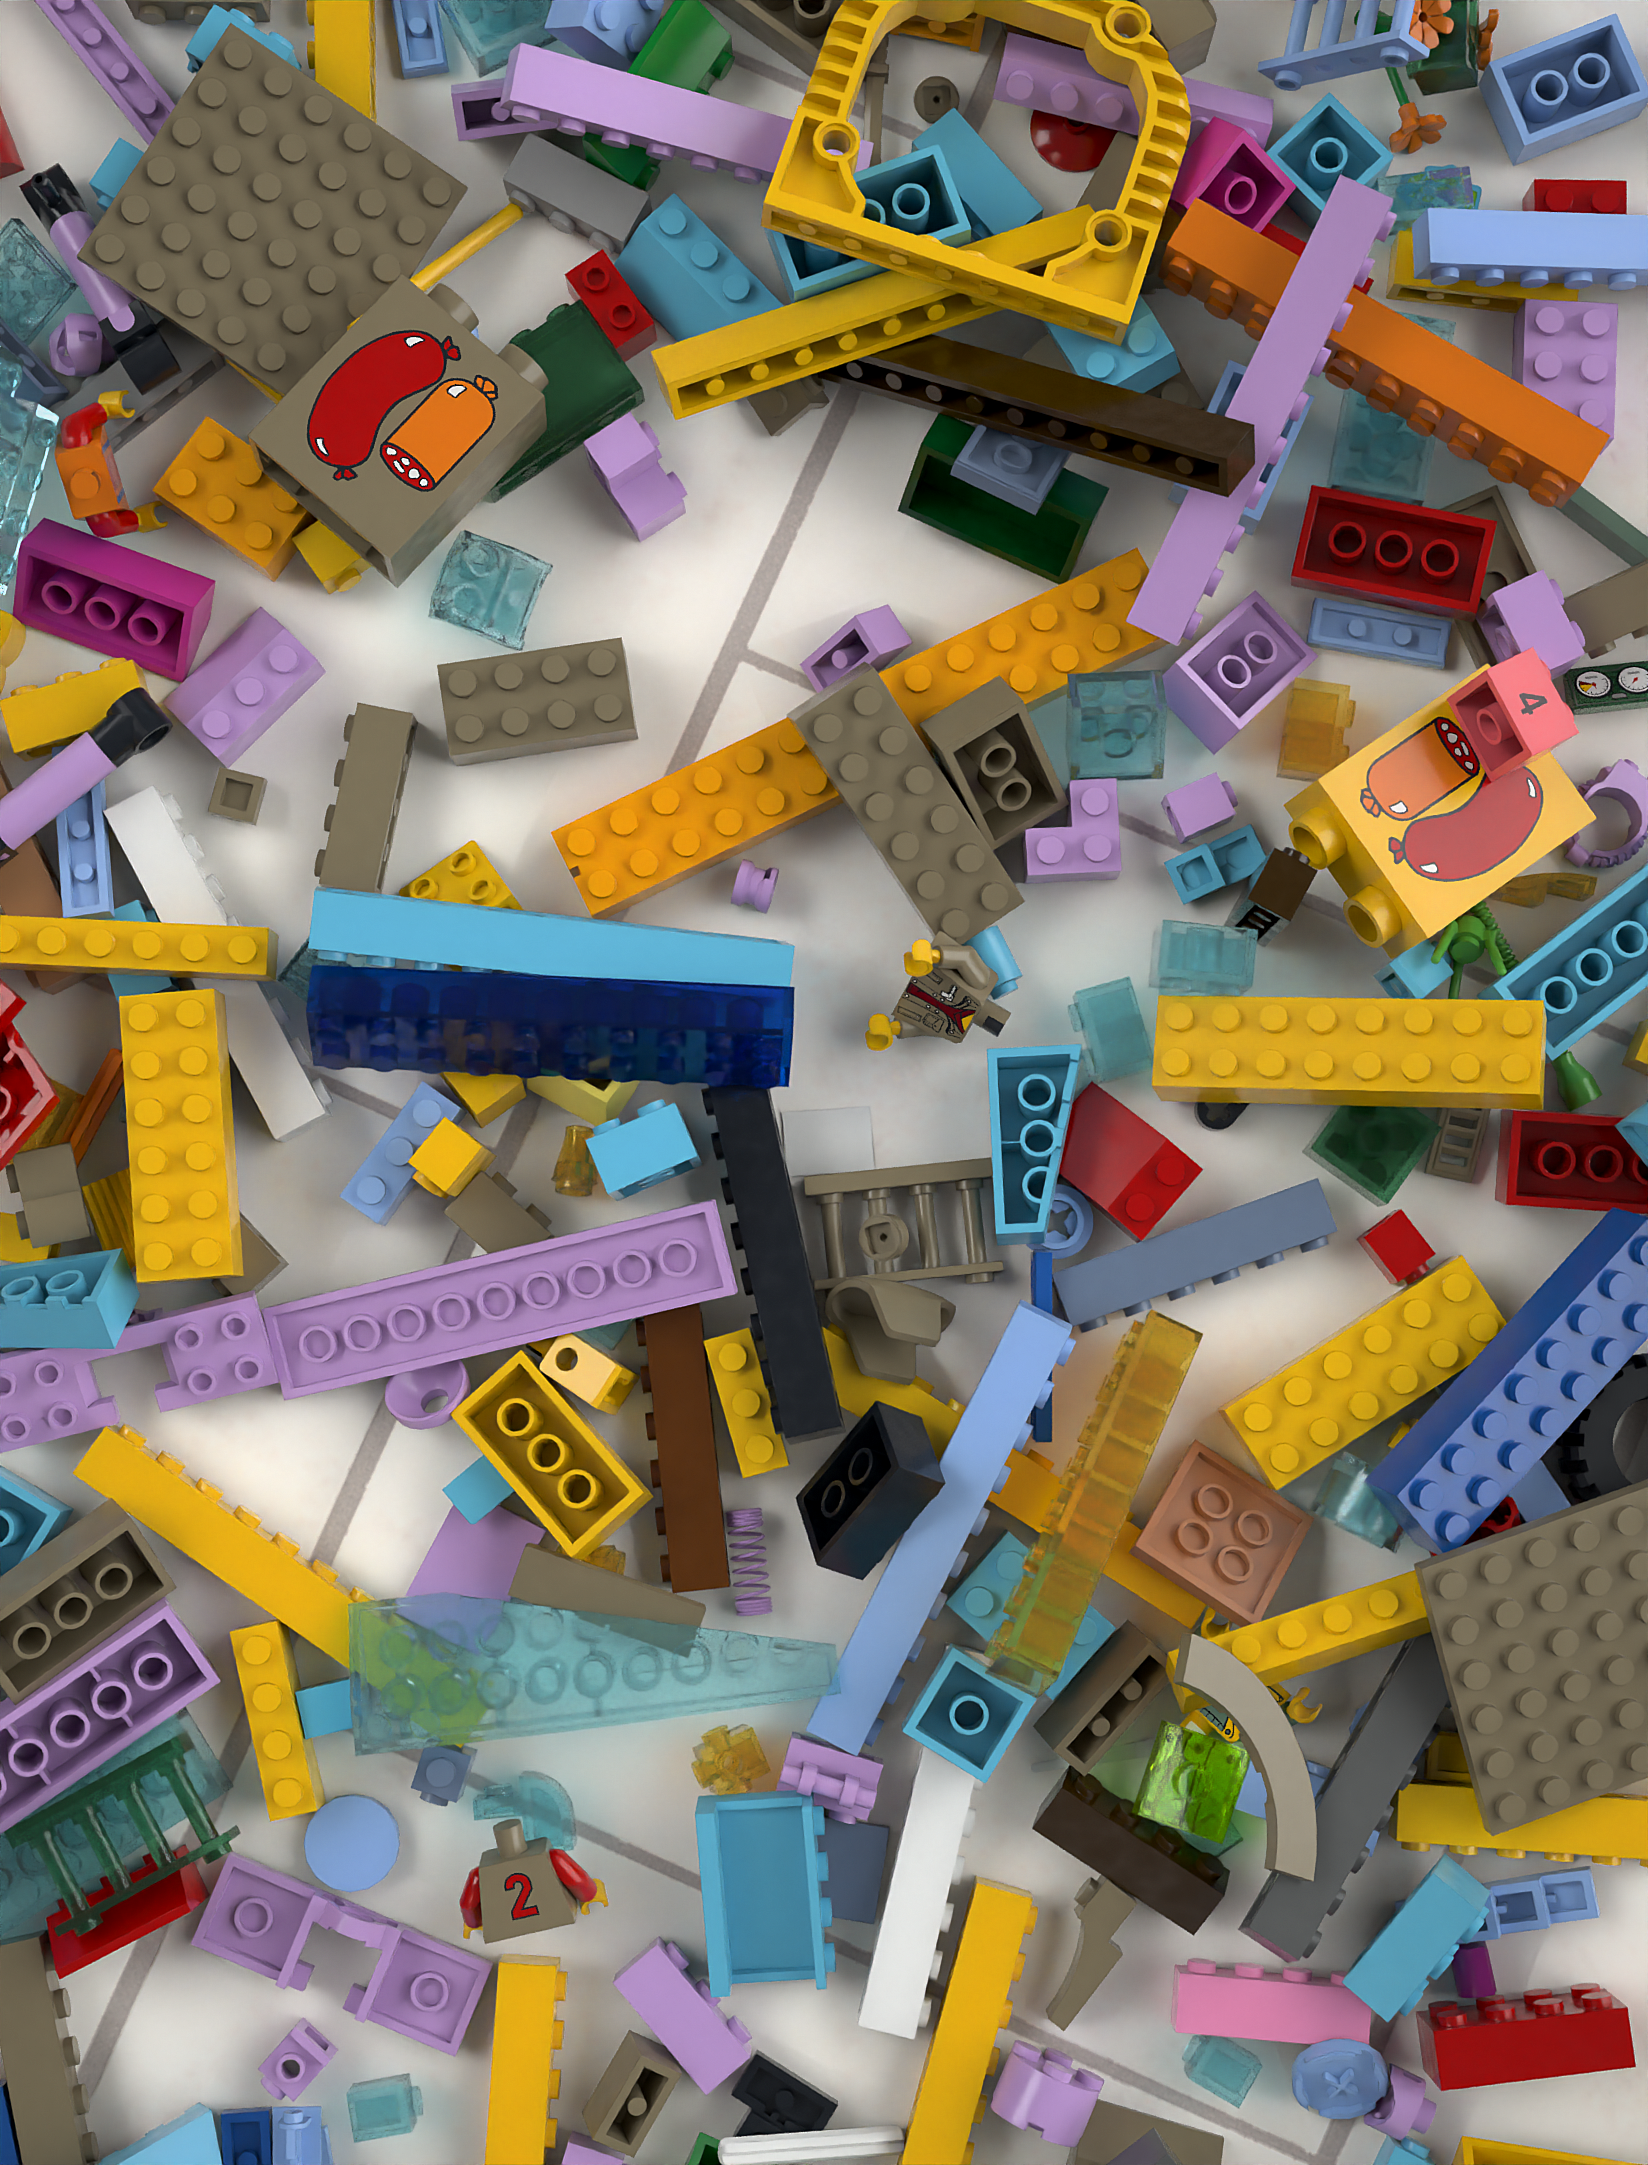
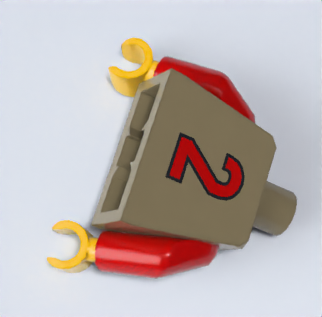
M508 1819L493 1826L497 1848L486 1850L482 1853L479 1866L472 1869L468 1874L459 1900L464 1920L463 1938L470 1939L472 1930H482L485 1944L574 1924L578 1908L577 1900L583 1915L590 1914L589 1904L592 1902H601L604 1904V1907L609 1906L604 1882L599 1879H592L563 1849L553 1848L549 1838L541 1837L526 1841L520 1819Z

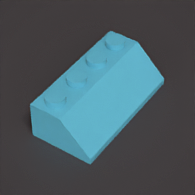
M675 193L640 223L614 263V266L642 306L677 342L784 306Z

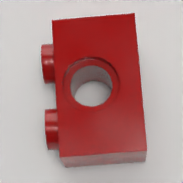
M603 249L564 274L569 294L619 365H622L658 341L654 321Z

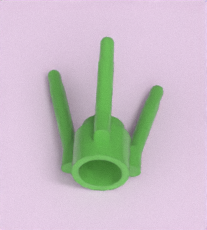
M1460 916L1445 926L1444 932L1431 956L1433 964L1440 962L1446 950L1453 957L1452 970L1454 973L1451 975L1448 999L1459 998L1464 964L1475 962L1482 956L1485 948L1497 974L1502 977L1507 973L1495 943V931L1486 930L1484 923L1473 916Z

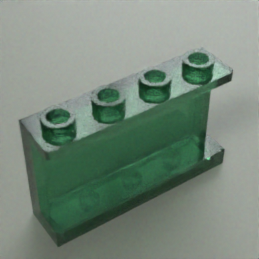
M580 299L572 305L564 303L556 307L548 314L545 323L533 331L525 329L509 341L510 344L526 352L541 367L549 380V384L541 392L545 396L547 430L490 489L488 495L494 503L582 445L585 440L645 402L642 386Z

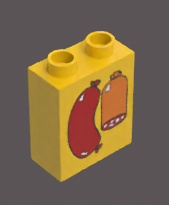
M1488 663L1316 780L1283 805L1293 819L1289 824L1288 831L1294 848L1311 860L1309 863L1311 867L1318 870H1323L1327 867L1348 897L1343 904V912L1353 933L1363 943L1372 948L1382 946L1390 959L1433 936L1596 819L1594 813L1551 752L1491 783L1447 701L1448 697L1482 672L1491 668Z

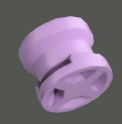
M743 859L733 888L731 904L737 906L745 903L751 904L756 907L757 911L767 914L776 887L779 869L770 867L767 870L755 867L752 861Z

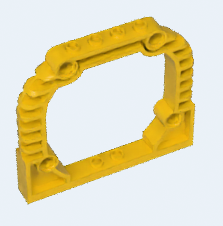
M844 0L829 26L802 104L797 108L763 202L760 226L1121 346L1190 134L1191 114L1184 81L1169 62L1168 52L1153 36L1149 35L1151 31L1149 14L1143 7L1127 0ZM974 12L1082 48L1085 51L1088 63L1097 73L1129 87L1140 117L1138 140L1116 208L1114 210L1105 209L1097 211L1090 216L1086 223L1079 248L1064 256L1048 261L1043 277L989 260L978 251H962L944 245L930 235L917 236L863 218L866 199L853 178L861 139L858 130L848 121L873 53L885 34L908 18L918 15L933 21L950 23L962 20ZM1119 33L1126 34L1131 38H1124ZM835 149L841 151L843 154L832 155L828 153L826 150ZM1097 239H1106L1114 246H1104Z

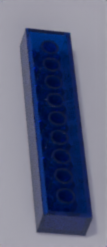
M312 965L306 1018L313 1066H323L332 1070L368 1068L379 1072L413 1070L427 1074L458 1072L469 1073L474 1076H487L489 1074L517 1075L521 1078L563 1076L574 1081L593 1078L612 1079L621 1083L638 1080L659 1081L668 1085L683 1082L706 1083L714 1087L751 1085L761 1089H772L775 1087H789L795 987Z

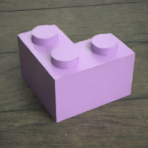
M628 412L583 442L590 469L639 542L647 539L686 513L682 498L688 494L677 475L673 471L666 475L659 465L658 460L662 458V455L657 446L660 443L645 420L638 424L631 412Z
M1116 778L1070 780L1066 788V798L1069 802V805L1066 806L1068 827L1025 829L1022 837L1024 884L1117 879L1122 871Z

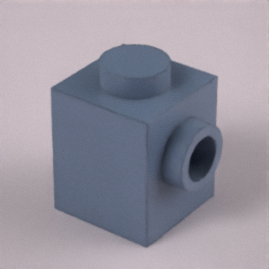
M432 1735L425 1743L411 1788L421 1791L420 1798L435 1805L447 1806L449 1801L457 1803L464 1794L478 1749L465 1745L459 1748L450 1740Z

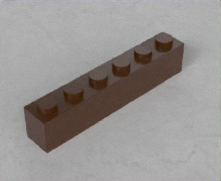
M701 1302L644 1315V1318L635 1319L638 1347L647 1346L649 1364L640 1366L643 1394L652 1393L653 1412L645 1413L648 1441H657L658 1459L650 1460L653 1488L662 1489L663 1506L655 1507L658 1536L666 1535L668 1554L660 1555L661 1575L663 1583L671 1582L672 1593L726 1588L731 1585L707 1354L703 1342L705 1335Z

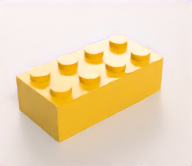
M520 1350L456 1407L450 1415L571 1558L584 1560L654 1496L557 1383L538 1369L540 1365L532 1355Z

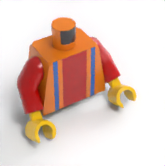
M128 390L102 392L99 395L98 403L94 402L68 415L60 425L61 433L57 435L55 460L72 515L75 520H86L93 534L101 538L134 533L137 530L141 533H147L168 525V521L160 523L154 514L156 507L163 506L161 501L149 502L129 510L130 508L104 426L107 420L131 418L134 415V408H122V398L124 395L129 394Z

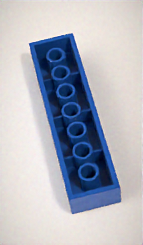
M1613 1207L1364 1480L1416 1545L1437 1555L1461 1547L1648 1339V1217Z

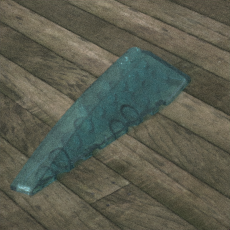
M448 1592L348 1604L350 1708L356 1756L622 1725L841 1694L836 1644L777 1636L753 1635L733 1630L708 1629L695 1625L657 1622V1620L582 1610H566L537 1604L529 1605L506 1602L501 1599L469 1597Z

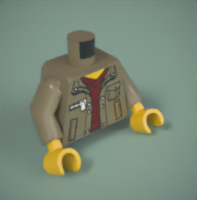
M939 930L931 944L925 939H919L912 945V952L908 951L903 955L905 972L912 977L891 1014L895 1017L894 1021L890 1022L888 1016L884 1014H874L868 1021L869 1030L865 1033L867 1047L873 1051H883L889 1048L893 1043V1035H896L898 1039L929 1036L944 1038L953 1043H962L973 1023L998 1037L1011 1012L988 999L999 980L997 973L984 963L975 948L972 946H962Z

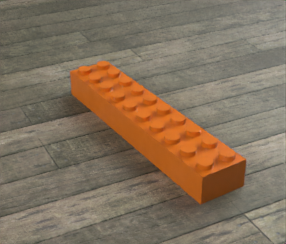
M1195 197L1166 246L1158 277L1164 280V285L1173 293L1186 297L1188 294L1203 302L1204 308L1210 314L1222 320L1230 318L1244 326L1245 332L1250 337L1260 342L1300 257ZM1352 287L1346 300L1347 303L1353 305L1351 313L1341 333L1332 329L1324 345L1325 348L1331 350L1330 356L1322 372L1326 373V379L1338 388L1344 390L1352 388L1366 396V402L1374 409L1383 413H1390L1392 411L1407 420V426L1414 432L1426 437L1433 435L1447 443L1448 450L1454 455L1465 460L1473 458L1488 467V472L1497 480L1508 484L1515 482L1529 491V496L1537 503L1546 507H1553L1554 505L1561 509L1583 483L1610 435Z

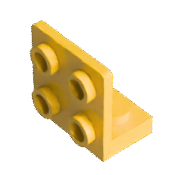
M474 840L466 843L399 891V895L404 897L523 910ZM448 964L457 978L463 976L462 966Z

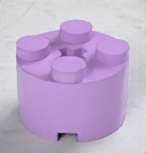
M1015 2040L994 2090L990 2105L991 2109L1000 2117L1024 2131L1029 2126L1043 2132L1040 2138L1066 2147H1076L1089 2121L1104 2084V2079L1082 2068L1075 2070L1071 2068L1073 2059L1061 2051L1047 2047L1043 2055L1033 2045L1021 2040Z

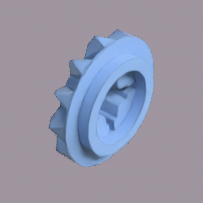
M1056 1184L1051 1211L1057 1214L1061 1211H1066L1070 1207L1072 1212L1067 1215L1068 1218L1063 1222L1064 1227L1067 1229L1065 1232L1070 1237L1067 1239L1064 1234L1053 1230L1050 1233L1047 1232L1045 1243L1026 1244V1246L1032 1251L1033 1249H1050L1052 1251V1259L1067 1258L1079 1252L1087 1244L1093 1230V1214L1085 1197L1069 1186Z

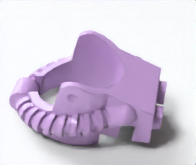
M1619 759L1612 767L1606 766L1601 768L1595 781L1590 779L1586 781V784L1582 783L1578 786L1577 791L1585 802L1594 796L1610 797L1619 801L1627 810L1631 821L1624 844L1615 850H1594L1590 853L1577 843L1580 839L1578 832L1564 841L1562 844L1567 847L1564 857L1578 868L1586 863L1590 867L1597 865L1598 868H1604L1605 866L1610 868L1614 867V864H1623V860L1628 861L1631 859V855H1636L1639 852L1638 848L1643 847L1645 843L1643 840H1646L1648 837V778H1645L1638 772V766L1631 760L1625 759L1623 761Z

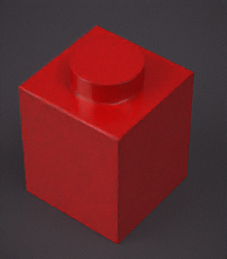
M1402 1209L1392 1211L1356 1239L1390 1284L1399 1283L1401 1280H1404L1407 1285L1411 1284L1430 1269L1426 1261L1436 1254Z

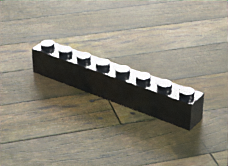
M758 1060L707 1072L706 1076L709 1087L701 1089L707 1116L715 1115L719 1132L711 1133V1140L717 1161L725 1159L728 1177L720 1178L726 1205L734 1204L738 1222L730 1223L731 1233L736 1251L744 1249L748 1267L741 1268L740 1274L746 1296L754 1295L758 1313L750 1314V1320L756 1342L764 1341L768 1359L760 1360V1366L765 1387H774L778 1405L770 1407L776 1435L784 1433L785 1439L790 1445L845 1433V1425L766 1070L762 1061Z

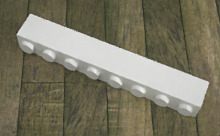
M152 785L103 811L161 923L242 926L234 914L227 917L220 901L226 898L225 893L214 874L206 877L199 863V860L205 858L204 853L192 833L184 835L177 820L184 816L171 793L163 795L161 791ZM191 978L197 990L214 988L225 995L229 1052L275 1140L284 1143L333 1117L327 1105L333 1103L332 1096L321 1078L313 1080L305 1065L312 1061L309 1052L299 1036L292 1040L284 1023L290 1021V1017L278 996L270 998L263 985L265 981Z
M945 1642L942 1657L951 1643ZM957 1645L1008 1677L1009 1669L1001 1667L1003 1662L1001 1655ZM921 1744L857 2015V2023L860 2027L913 2040L917 2026L925 2028L930 2013L932 1999L926 1998L924 1995L928 1978L937 1980L941 1966L943 1951L935 1950L939 1931L948 1933L952 1919L954 1904L946 1901L950 1884L959 1885L963 1872L965 1857L957 1854L961 1837L970 1838L974 1825L976 1809L968 1808L972 1790L981 1791L983 1786L982 1781Z

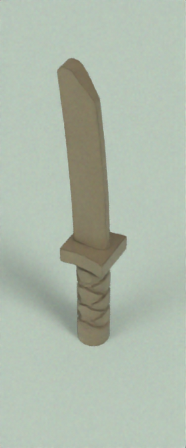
M890 31L885 34L873 53L863 82H866L863 140L874 143L869 168L881 164L884 84H888L889 64H886L885 61L887 60L888 35Z

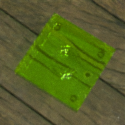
M1161 1720L1132 1813L1223 1845L1250 1761L1247 1750Z

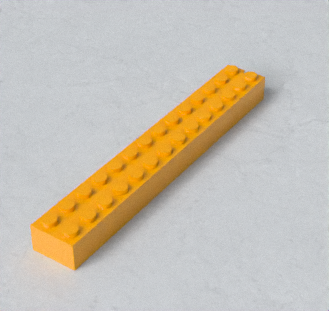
M1135 548L878 674L934 759L935 757L919 724L999 675L1023 700L1029 713L1170 644V642L1126 622L1149 573V569L1138 548ZM787 717L552 831L551 834L592 918L604 920L844 802Z

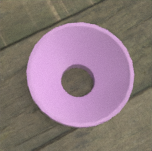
M460 1359L391 1375L386 1385L385 1402L391 1414L402 1425L418 1430L435 1428L452 1420L453 1417L450 1413L469 1397L470 1378ZM439 1396L448 1397L447 1404L441 1410L434 1413L425 1412L427 1404L432 1399Z

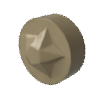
M931 76L924 79L917 86L913 97L914 107L918 115L925 121L933 124L953 107L958 110L960 101L956 86L949 79L941 76Z
M890 1213L873 1215L866 1219L860 1228L859 1243L861 1249L872 1260L880 1262L894 1260L901 1256L908 1246V1229L905 1223L896 1215Z

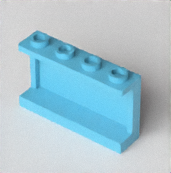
M797 1790L698 1796L695 1821L711 1998L730 1997L732 1984L816 1979L817 1990L827 1989L828 1972H836L834 1942H825L824 1927H832L831 1897H822L821 1881H829L827 1851L818 1852L817 1836L825 1835L823 1806H814L813 1792L811 1796L796 1793Z

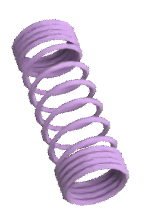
M761 1508L732 1510L725 1513L727 1515L726 1522L728 1527L752 1525L731 1530L727 1533L728 1535L760 1536L729 1545L732 1549H761L731 1557L730 1560L735 1562H762L732 1571L733 1574L764 1575L733 1584L734 1587L765 1588L736 1596L734 1599L737 1600L735 1602L737 1616L762 1615L773 1611L771 1609L773 1607L771 1605V1597H751L765 1593L771 1587L766 1584H749L764 1580L769 1576L764 1571H748L765 1566L768 1563L766 1559L746 1558L766 1551L764 1546L745 1545L762 1540L765 1537L764 1534L743 1532L758 1528L764 1524Z

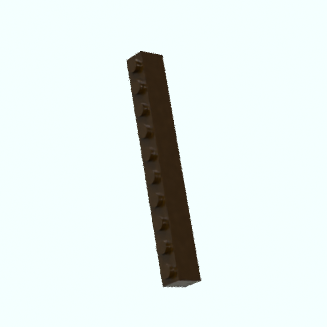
M933 334L817 372L818 378L1227 498L1255 464L1254 424Z

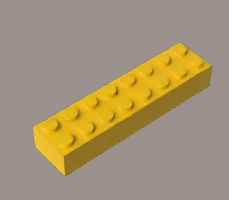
M1158 995L1152 1087L1161 1101L1543 1110L1547 1016L1543 1000Z

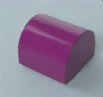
M1478 1941L1457 1944L1460 1947L1453 1955L1454 1959L1451 1962L1458 1997L1480 1998L1495 1995L1497 1989L1486 1942Z

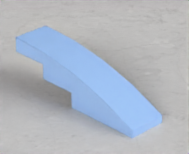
M1591 1866L1481 1883L1490 1891L1484 1905L1490 1911L1484 1918V1924L1468 1943L1500 1939L1501 1934L1547 1929L1554 1923L1599 1918L1600 1910ZM1406 1899L1395 1902L1396 1910ZM1460 1938L1456 1941V1944L1465 1943Z

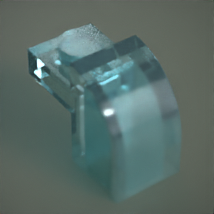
M523 1771L519 1776L520 1791H513V1784L510 1783L489 1785L484 1787V1794H478L473 1800L474 1820L522 1816L526 1841L547 1837L551 1841L553 1848L563 1849L564 1851L574 1850L577 1844L575 1813L570 1796L558 1781L544 1773Z

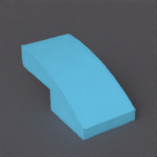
M1249 824L1211 843H1204L1164 862L1183 905L1250 877L1267 856L1252 824Z

